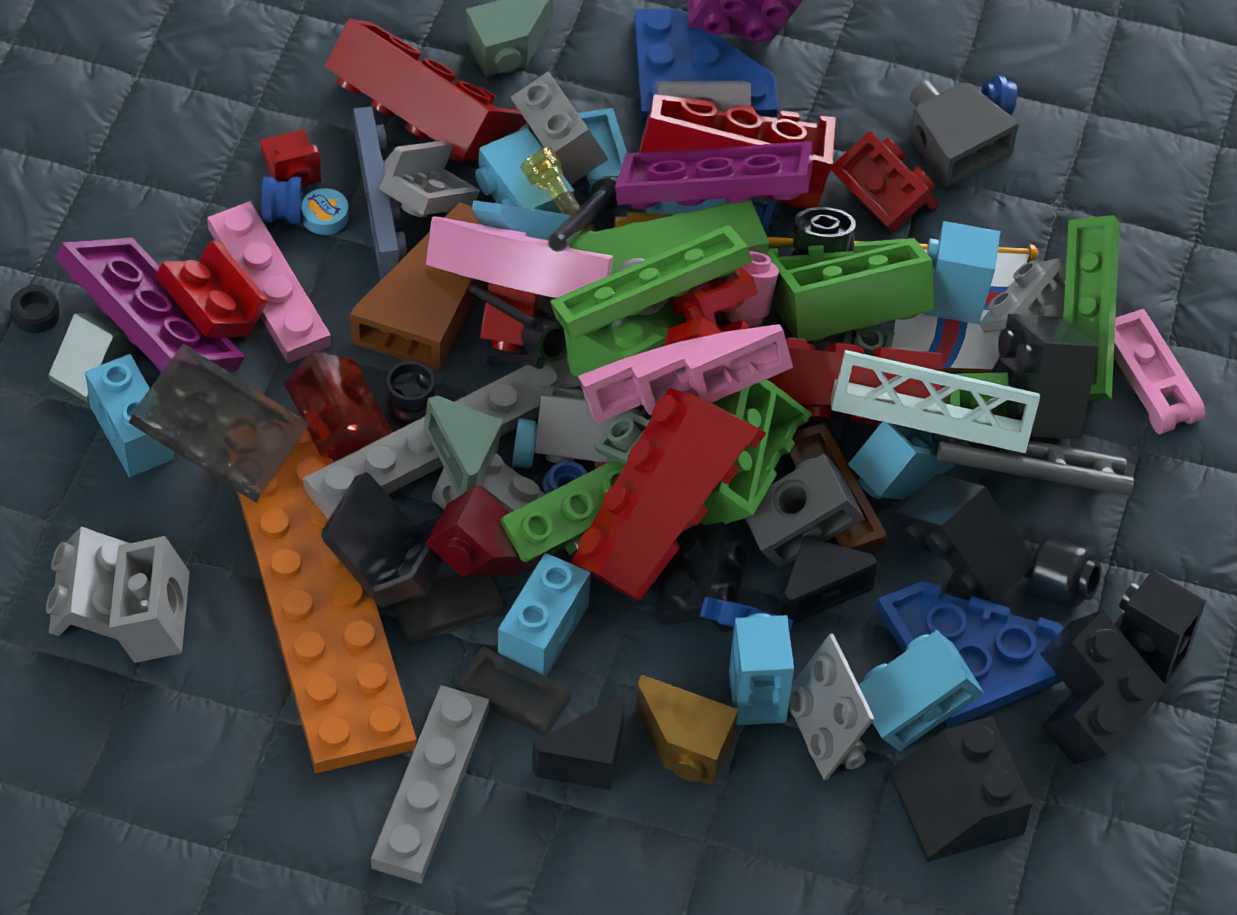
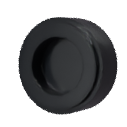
M42 285L27 286L16 292L11 299L10 307L13 322L19 329L25 332H45L55 326L60 318L58 297L48 287Z

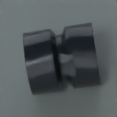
M831 207L807 208L799 212L795 216L793 246L795 249L792 252V256L808 255V246L824 245V253L853 251L856 229L855 219L850 214Z

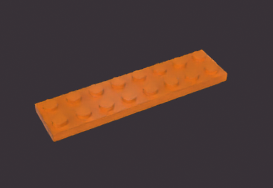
M319 412L224 432L223 442L315 774L414 751L417 739L376 602L324 543L321 533L328 519L304 491V477L334 463Z

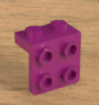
M688 0V27L701 29L713 35L725 33L743 36L755 42L772 41L802 3V0Z

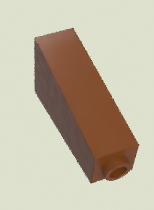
M458 203L444 217L480 224L472 211V206ZM429 232L354 306L350 313L351 343L405 361H417L425 364L430 369L441 372L477 299V296L470 292L469 287L472 284H476L482 288L485 281L426 265Z

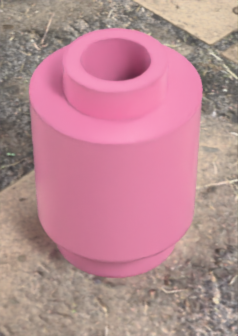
M749 251L752 263L742 268L753 276L758 294L745 299L743 305L739 308L725 312V317L732 323L743 320L750 327H756L761 325L763 318L769 315L779 269L771 262L769 256L760 252Z

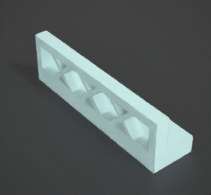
M845 350L838 380L835 379L830 399L831 410L1026 453L1040 395L1031 391ZM855 365L874 370L882 385L873 388L849 382L852 366ZM883 372L897 376L888 381ZM913 378L922 380L931 395L922 399L896 393L893 388L907 379ZM932 383L944 385L945 387L936 391ZM962 389L971 391L980 406L971 410L945 404L942 399L954 391ZM980 394L993 396L994 398L985 402ZM1006 400L1026 404L1022 421L994 415L990 410Z

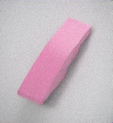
M436 216L432 217L426 259V265L553 298H558L610 276L613 256L571 249L570 244L563 251L555 252L548 246V240L527 237L525 232Z
M778 324L727 331L676 342L626 357L579 375L578 378L589 412L596 424L640 405H643L647 413L652 415L655 405L663 398L668 388L696 395L712 403L791 369L793 365L784 331Z

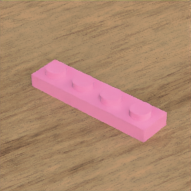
M251 201L207 217L208 229L215 241L222 243L267 297V305L260 317L287 363L331 347V334Z

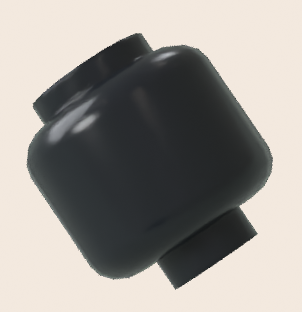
M1049 537L1042 541L1037 550H1030V553L1036 560V564L1024 575V578L1029 579V589L1033 597L1068 608H1075L1081 605L1085 599L1091 600L1094 597L1101 580L1102 566L1100 562L1096 561L1094 552L1090 547L1057 537Z

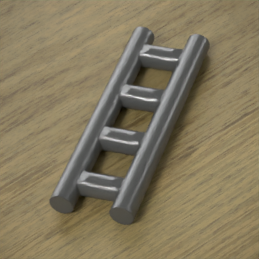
M932 433V442L939 443L936 455L937 461L1130 496L1133 491L1134 477L1124 475L1127 464L1126 457L1029 440L1026 453Z

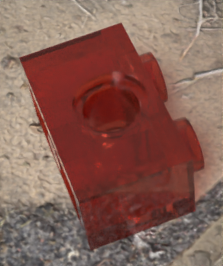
M312 351L284 383L321 457L340 460L393 433L354 359Z

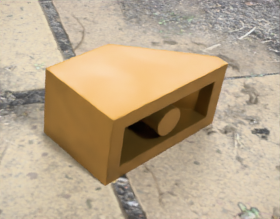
M641 675L637 684L636 712L664 768L673 771L678 777L686 781H701L713 786L735 738L738 709Z

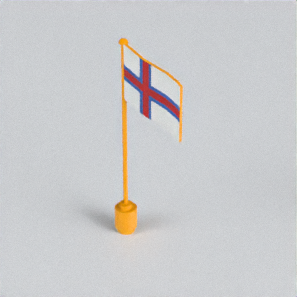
M627 212L626 217L615 216L614 228L625 226L632 222H645L669 217L672 214ZM767 237L769 247L794 248L793 238ZM920 244L925 252H927L928 244ZM1029 244L1028 249L998 247L996 268L981 320L988 313V305L991 300L1006 291L1014 281L1013 275L1016 270L1027 263V261L1037 259L1038 249L1034 245ZM920 313L912 319L895 320L893 331L895 334L891 348L943 353L942 371L991 373L1000 357L998 339L1002 329L984 332L979 324Z

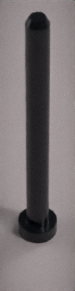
M604 176L593 185L591 197L549 236L548 246L551 250L555 252L563 251L604 210H612L619 206L617 205L615 190L618 178Z

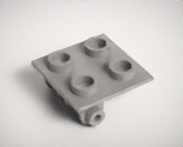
M829 634L792 684L788 706L823 780H828L839 764H845L847 769H855L865 762L864 754L866 747L861 742L860 737L875 719L834 634Z

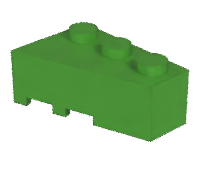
M915 238L854 243V251L824 253V245L808 246V255L779 257L778 248L768 250L771 262L779 269L771 305L797 339H807V342H819L830 335L851 330L863 331L875 324L895 319L908 320L920 313L935 310L932 259Z
M767 379L712 402L715 406L760 428L767 434L756 448L750 444L746 446L734 462L740 469L730 483L727 485L720 481L705 500L704 506L708 509V512L700 521L703 525L720 522L727 524L754 515L777 475L774 468L782 455L789 454L795 444L792 437L799 425L807 423L812 414Z

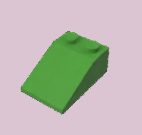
M664 305L659 311L650 315L637 314L626 316L602 326L600 330L593 334L581 335L574 339H571L564 329L570 374L578 377L626 357L663 347L668 329L686 323L687 320L683 315L677 316L670 305Z

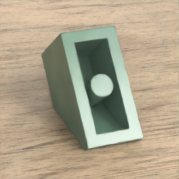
M497 0L466 9V41L485 78L500 73H508L529 64L552 24L553 0Z

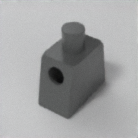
M924 81L912 91L910 101L916 108L913 111L910 130L911 140L944 189L1013 153L1019 123L969 83H960L941 93L930 81Z

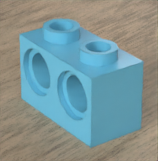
M759 613L746 618H735L729 680L733 708L738 709L737 725L786 723L794 673L787 615L770 616Z

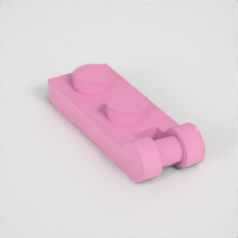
M1145 309L1116 317L1114 359L1149 413V420L1154 431L1157 434H1163L1174 430L1176 424L1185 421L1187 424H1193L1204 420L1206 413L1201 397ZM1174 396L1178 403L1169 406L1165 398Z

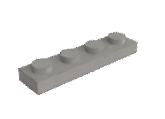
M440 685L372 854L371 869L422 884L488 715L489 699Z

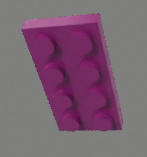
M812 141L625 153L615 186L617 205L630 204L635 209H646L656 206L659 202L677 201L679 205L694 206L705 202L706 199L725 198V201L730 203H742L751 200L753 196L772 195L774 199L778 200L794 199L800 196L801 193H808L814 160Z
M133 238L63 242L55 259L69 272L70 278L75 283L81 285L97 302L98 308L103 313L109 315L125 332L127 339L138 346L154 363L155 369L168 379L238 371L245 355L227 337H204L155 277L160 266Z

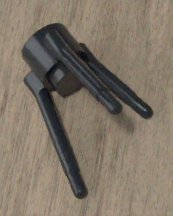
M472 284L469 287L472 294L524 326L521 332V340L525 350L529 352L528 355L489 356L486 360L488 365H530L534 368L542 369L546 361H559L567 354L564 328L545 309H539L537 314L540 318H535L476 284Z

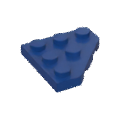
M635 9L634 28L641 123H646L653 96L656 94V81H748L751 83V107H754L755 113L759 116L777 118L778 103L775 75L718 35L709 34L701 29L689 28L688 14L680 9Z
M924 581L878 598L876 610L903 653L906 652L907 646L914 639L925 634H931L937 630L955 645L984 693L944 720L949 728L1063 682L1040 655L1049 643L1063 630V627L1058 622L1041 617L1039 622L1009 614L1011 608L972 596L970 601L941 593L942 587Z

